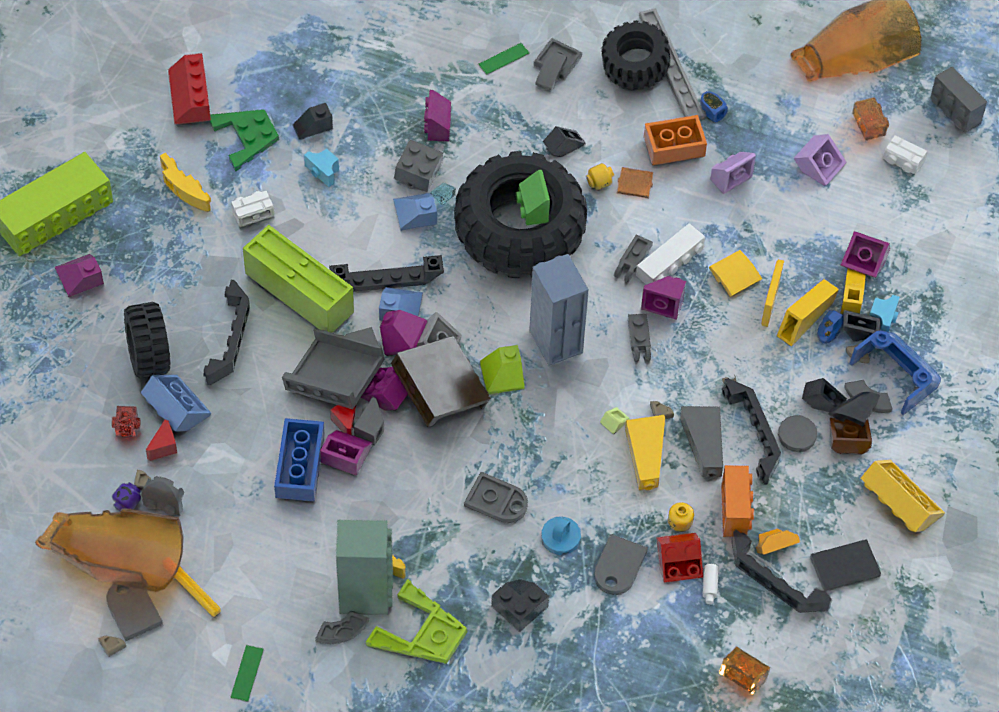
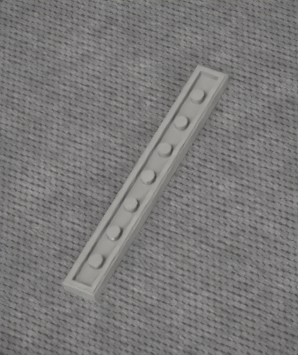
M656 8L639 12V18L642 23L645 21L649 22V25H656L658 30L661 29L668 38L671 59L666 77L684 117L698 115L699 120H703L705 117Z

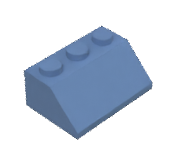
M152 375L141 391L146 401L157 410V414L160 417L169 421L170 427L174 431H188L211 415L208 408L178 375Z

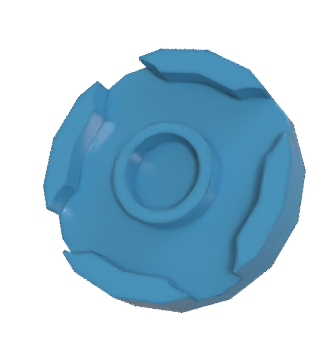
M554 517L549 519L542 528L541 538L543 545L549 552L557 555L567 552L572 553L578 548L581 541V530L578 524L570 518Z

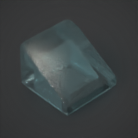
M442 183L431 191L430 194L443 205L456 195V188Z

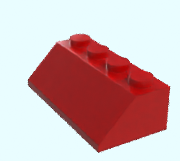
M203 54L184 55L168 69L174 123L184 124L210 121Z

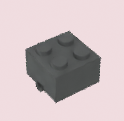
M410 139L395 167L394 179L407 184L409 188L415 187L428 192L442 165L443 152Z

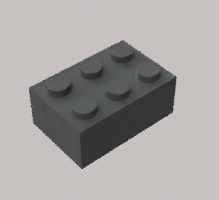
M953 67L935 76L930 96L932 102L964 133L980 125L987 101Z

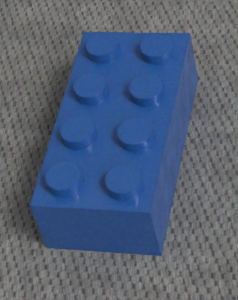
M285 418L274 484L275 498L315 502L321 462L320 450L323 446L325 435L323 421Z

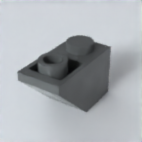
M372 397L369 403H365L361 416L354 420L352 427L354 428V436L370 441L374 446L384 432V420L376 398Z

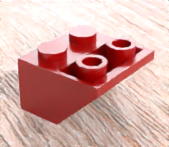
M696 532L656 537L663 582L703 578L701 541Z

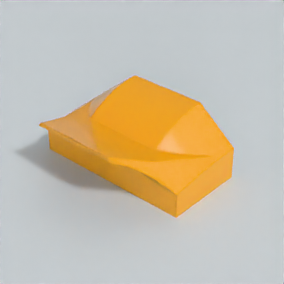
M780 529L759 534L758 545L756 546L757 553L764 555L800 543L799 536L788 530L782 531Z

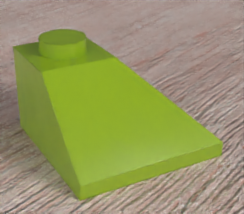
M518 345L499 347L480 360L484 385L488 394L525 389Z

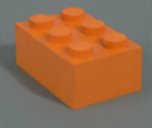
M698 115L645 123L643 137L652 165L705 157L707 142Z
M725 465L721 483L723 537H732L735 529L746 535L748 530L752 529L754 508H751L753 491H750V485H752L753 477L752 473H749V466Z

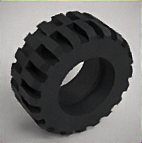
M638 20L633 21V23L624 22L622 26L614 27V31L611 30L603 40L601 53L605 74L610 78L611 82L614 84L618 83L619 87H628L629 90H634V88L642 90L644 87L654 86L655 82L659 83L662 80V76L664 77L668 73L671 59L669 41L665 33L661 29L658 30L656 25H649V22L645 21L640 23ZM633 49H643L651 53L646 59L637 62L627 61L621 57L624 53Z
M148 302L127 306L124 309L125 333L130 360L136 377L147 378L152 377V375L167 374L171 368L169 342L159 304Z

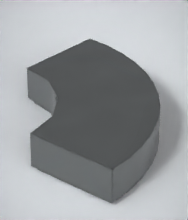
M864 380L845 383L844 387L850 398L860 392H873L880 395L873 412H892L893 408L888 393H879L872 390L866 385Z
M350 611L340 621H323L315 641L324 644H337L348 641L364 630L369 622V618Z

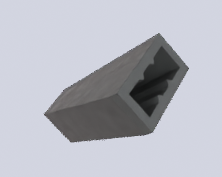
M681 406L680 421L702 477H722L723 451L720 406Z

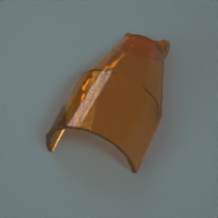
M870 0L842 11L803 47L793 50L790 56L793 60H796L804 71L806 79L812 82L819 78L842 76L845 73H852L853 75L864 71L875 73L919 55L922 38L915 13L906 0ZM803 57L806 58V60H807L808 63L811 65V67L813 68V70L810 69V67L807 65V63L805 62V60L803 59Z
M127 508L114 513H110L109 510H103L102 514H92L91 512L68 514L56 512L52 517L53 521L43 535L39 536L35 541L39 548L52 550V552L98 581L158 592L165 589L172 582L179 569L183 554L184 536L179 517Z

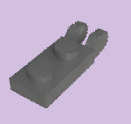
M636 234L621 257L619 265L614 272V277L618 278L625 267L629 270L624 277V281L629 282L637 270V265L644 260L653 246V242Z
M629 314L628 326L634 361H639V350H645L646 361L651 360V342L647 314Z

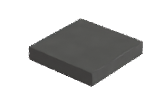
M551 38L534 60V66L541 69L551 50L567 56V61L559 73V78L565 80L581 59L582 52Z

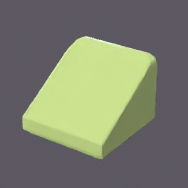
M616 407L606 411L600 423L614 434L626 424V420L630 419Z

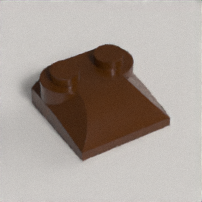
M836 418L829 419L831 449L838 454L856 453L859 455L869 451L872 446V437L868 419L863 427L848 419L844 422Z

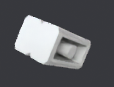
M895 135L886 147L883 159L891 165L895 164L901 167L907 173L916 175L925 162L927 151Z
M257 191L251 196L238 197L231 202L232 212L239 227L274 216V207L267 191Z

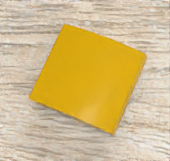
M741 250L709 266L716 281L722 283L729 297L762 280L755 266Z

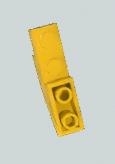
M166 152L159 155L161 167L164 170L162 171L163 181L166 186L189 205L206 212L210 211L211 198L207 192H203L200 182L195 180L191 174L185 176L182 170L179 171L175 160L170 158Z

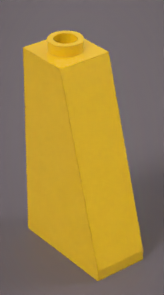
M825 279L819 282L786 310L777 337L793 346L833 304L839 289Z
M665 415L626 420L625 432L639 490L658 488Z

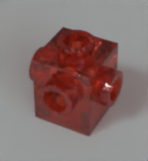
M117 406L116 417H112V428H115L116 436L124 438L136 437V431L141 426V418L138 417L137 406Z

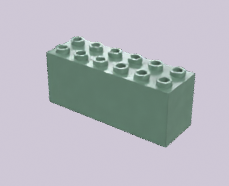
M337 520L336 568L339 614H348L352 611L357 614L388 615V607H392L393 603L392 529L388 528V521Z

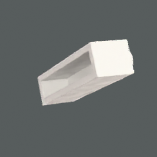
M687 224L637 265L636 277L647 285L670 274H675L681 265L687 264L692 256L696 253L699 254L704 249L705 236L691 224Z

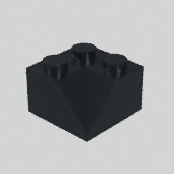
M519 579L506 582L493 593L491 606L514 628L521 632L548 608L549 595L536 583Z

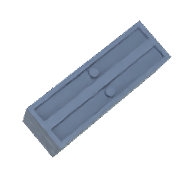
M569 254L557 256L553 260L538 263L533 267L529 331L548 366L582 354L584 348L589 289Z

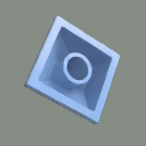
M430 193L393 199L400 230L437 225V210L434 198Z
M386 287L381 295L379 321H383L386 312L402 310L419 316L423 292Z

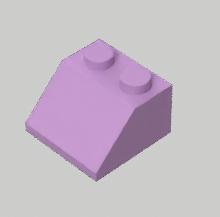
M829 134L814 135L793 158L804 174L824 186L846 164V160Z
M739 152L736 155L729 156L726 161L713 166L710 180L725 194L752 178L756 155L749 152Z

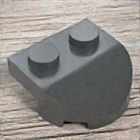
M155 476L153 480L148 478L141 493L143 505L149 509L162 510L169 515L176 514L180 516L183 511L182 498L184 490L174 487V482L170 479Z

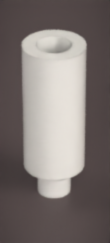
M706 564L704 566L703 597L706 598V604H713L714 599L717 597L719 567L715 564Z

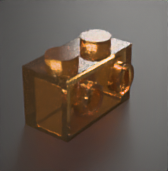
M875 97L854 102L852 114L865 140L886 136L889 121L887 117H884L880 103H877Z
M736 646L723 659L719 673L754 694L766 682L771 667Z

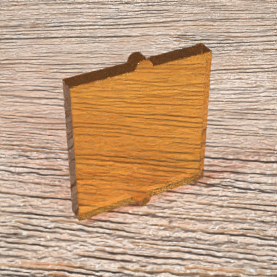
M622 167L620 178H618L617 193L649 198L650 188L653 187V172Z

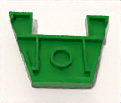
M265 109L210 114L211 120L209 122L214 131L232 125L245 148L229 155V160L235 171L241 169V165L245 162L249 163L256 154L262 153L279 140V135Z

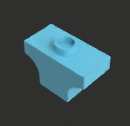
M327 148L320 153L309 151L304 154L305 167L310 170L311 174L315 178L318 177L328 187L334 184V174L339 171V159Z
M892 295L886 300L875 298L870 316L880 319V331L889 332L892 322L896 323L899 312H896L899 296Z

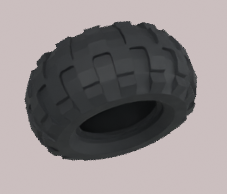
M522 151L510 152L509 156L501 157L498 154L489 158L484 166L479 164L466 177V182L460 186L454 207L455 230L459 241L464 243L466 252L477 263L482 262L487 270L495 274L499 271L505 272L511 278H520L522 274H530L532 278L533 267L538 263L553 260L557 256L566 254L570 256L575 253L586 231L587 203L584 195H582V188L571 173L568 174L566 168L556 160L549 162L544 155L533 152L532 156L522 155ZM542 170L550 199L549 221L527 229L508 227L498 221L493 215L494 210L506 202L516 200L519 184L536 171Z

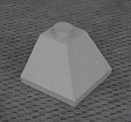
M435 312L427 319L428 322L416 347L454 336L457 343H459L462 335L438 312Z

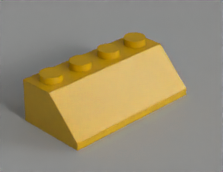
M892 460L874 461L861 477L865 482V487L870 491H874L878 495L879 501L888 505L892 509L891 512L896 517L901 518L906 523L905 526L912 532L924 531L945 514Z

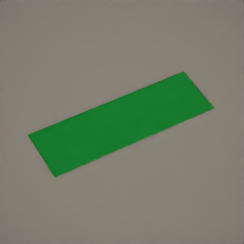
M519 43L478 63V65L486 74H489L530 52L522 43Z
M246 645L230 698L243 701L249 700L264 648Z

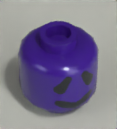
M130 482L128 484H120L112 494V499L115 502L113 506L120 512L124 510L128 512L133 511L142 499L140 489Z

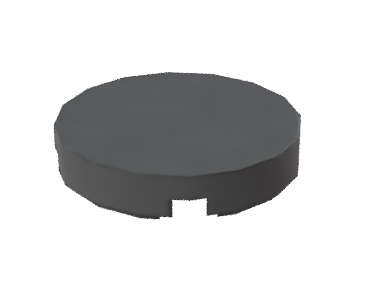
M793 415L781 422L778 435L781 444L787 449L794 452L806 451L815 444L817 428L809 418Z

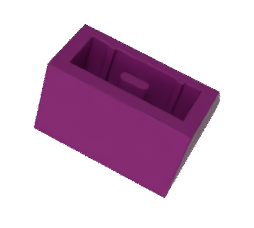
M429 90V97L425 98L424 133H428V141L449 142L451 101L436 91Z
M381 367L365 389L361 398L370 402L372 397H374L379 408L388 411L397 410L408 393L393 367Z
M335 430L328 435L320 450L321 463L357 476L373 443Z

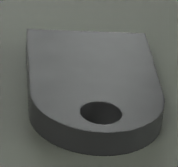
M480 472L464 501V507L503 523H514L522 519L526 514L528 499L525 492L519 487ZM518 504L522 506V509L515 511L512 509V506Z
M610 534L595 568L594 579L598 588L611 595L627 592L635 581L648 547ZM613 580L616 582V585L609 587L605 582Z
M123 579L117 581L109 588L106 596L107 605L125 641L163 625L162 619L148 592L139 581ZM122 587L129 589L125 594H119L118 590Z

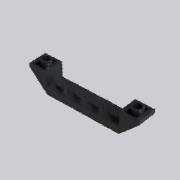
M442 255L423 257V265L349 272L348 264L329 266V270L353 287V292L385 289L386 287L398 288L426 285L444 273Z
M232 279L230 285L225 288L224 296L227 298L229 306L236 307L235 315L237 317L236 320L232 321L231 331L233 332L232 336H228V351L224 352L223 360L210 358L208 366L205 365L203 376L206 377L207 385H212L234 372L250 312L249 297L237 282Z
M727 378L724 381V387H722L723 397L727 398L730 405L743 401L745 410H748L750 413V422L757 429V438L759 442L763 443L765 458L759 459L756 473L758 478L762 479L764 485H766L779 464L781 451L754 389Z
M735 529L732 536V548L735 566L799 613L821 612L830 609L832 598H830L827 592L821 591L816 587L806 598L802 592L790 587L784 579L772 574L769 568L757 563L751 555H746L750 550L752 540L745 533Z

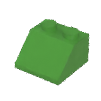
M542 170L536 171L519 184V192H516L517 203H521L520 216L521 219H525L526 226L547 223L549 221L550 199Z

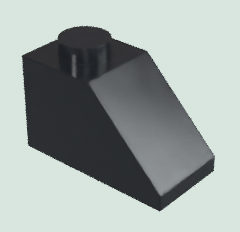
M326 103L308 108L293 123V128L299 140L333 129L332 114Z
M555 126L542 141L547 147L548 153L553 156L558 155L562 157L586 144L577 131Z
M825 378L805 383L802 399L813 409L829 412L830 409L847 400Z

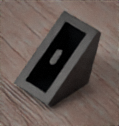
M844 310L842 328L853 342L867 339L876 331H880V319Z

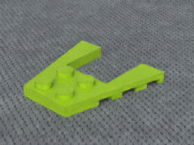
M407 579L397 594L398 599L430 615L411 643L376 626L366 640V646L447 664L467 634V628L450 613H446L437 602H433L426 596L425 592L420 588H416Z

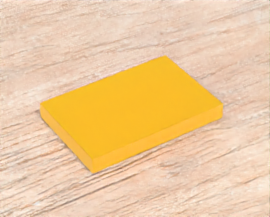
M778 259L776 261L764 306L762 326H769L781 281L784 260Z

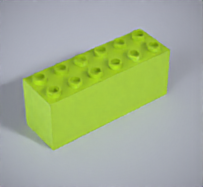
M83 152L1 199L0 234L19 257L27 254L40 244L46 243L52 237L60 235L64 230L94 215L100 209L108 207L113 202L110 180L90 156Z
M270 225L266 226L243 247L245 274L319 330L333 333L354 313L353 287Z

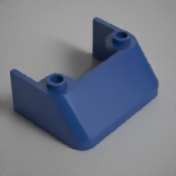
M876 331L854 348L849 362L851 366L858 362L865 354L878 348L883 349L912 377V381L918 389L906 398L901 410L902 415L906 414L939 387L941 382L940 375L893 332Z

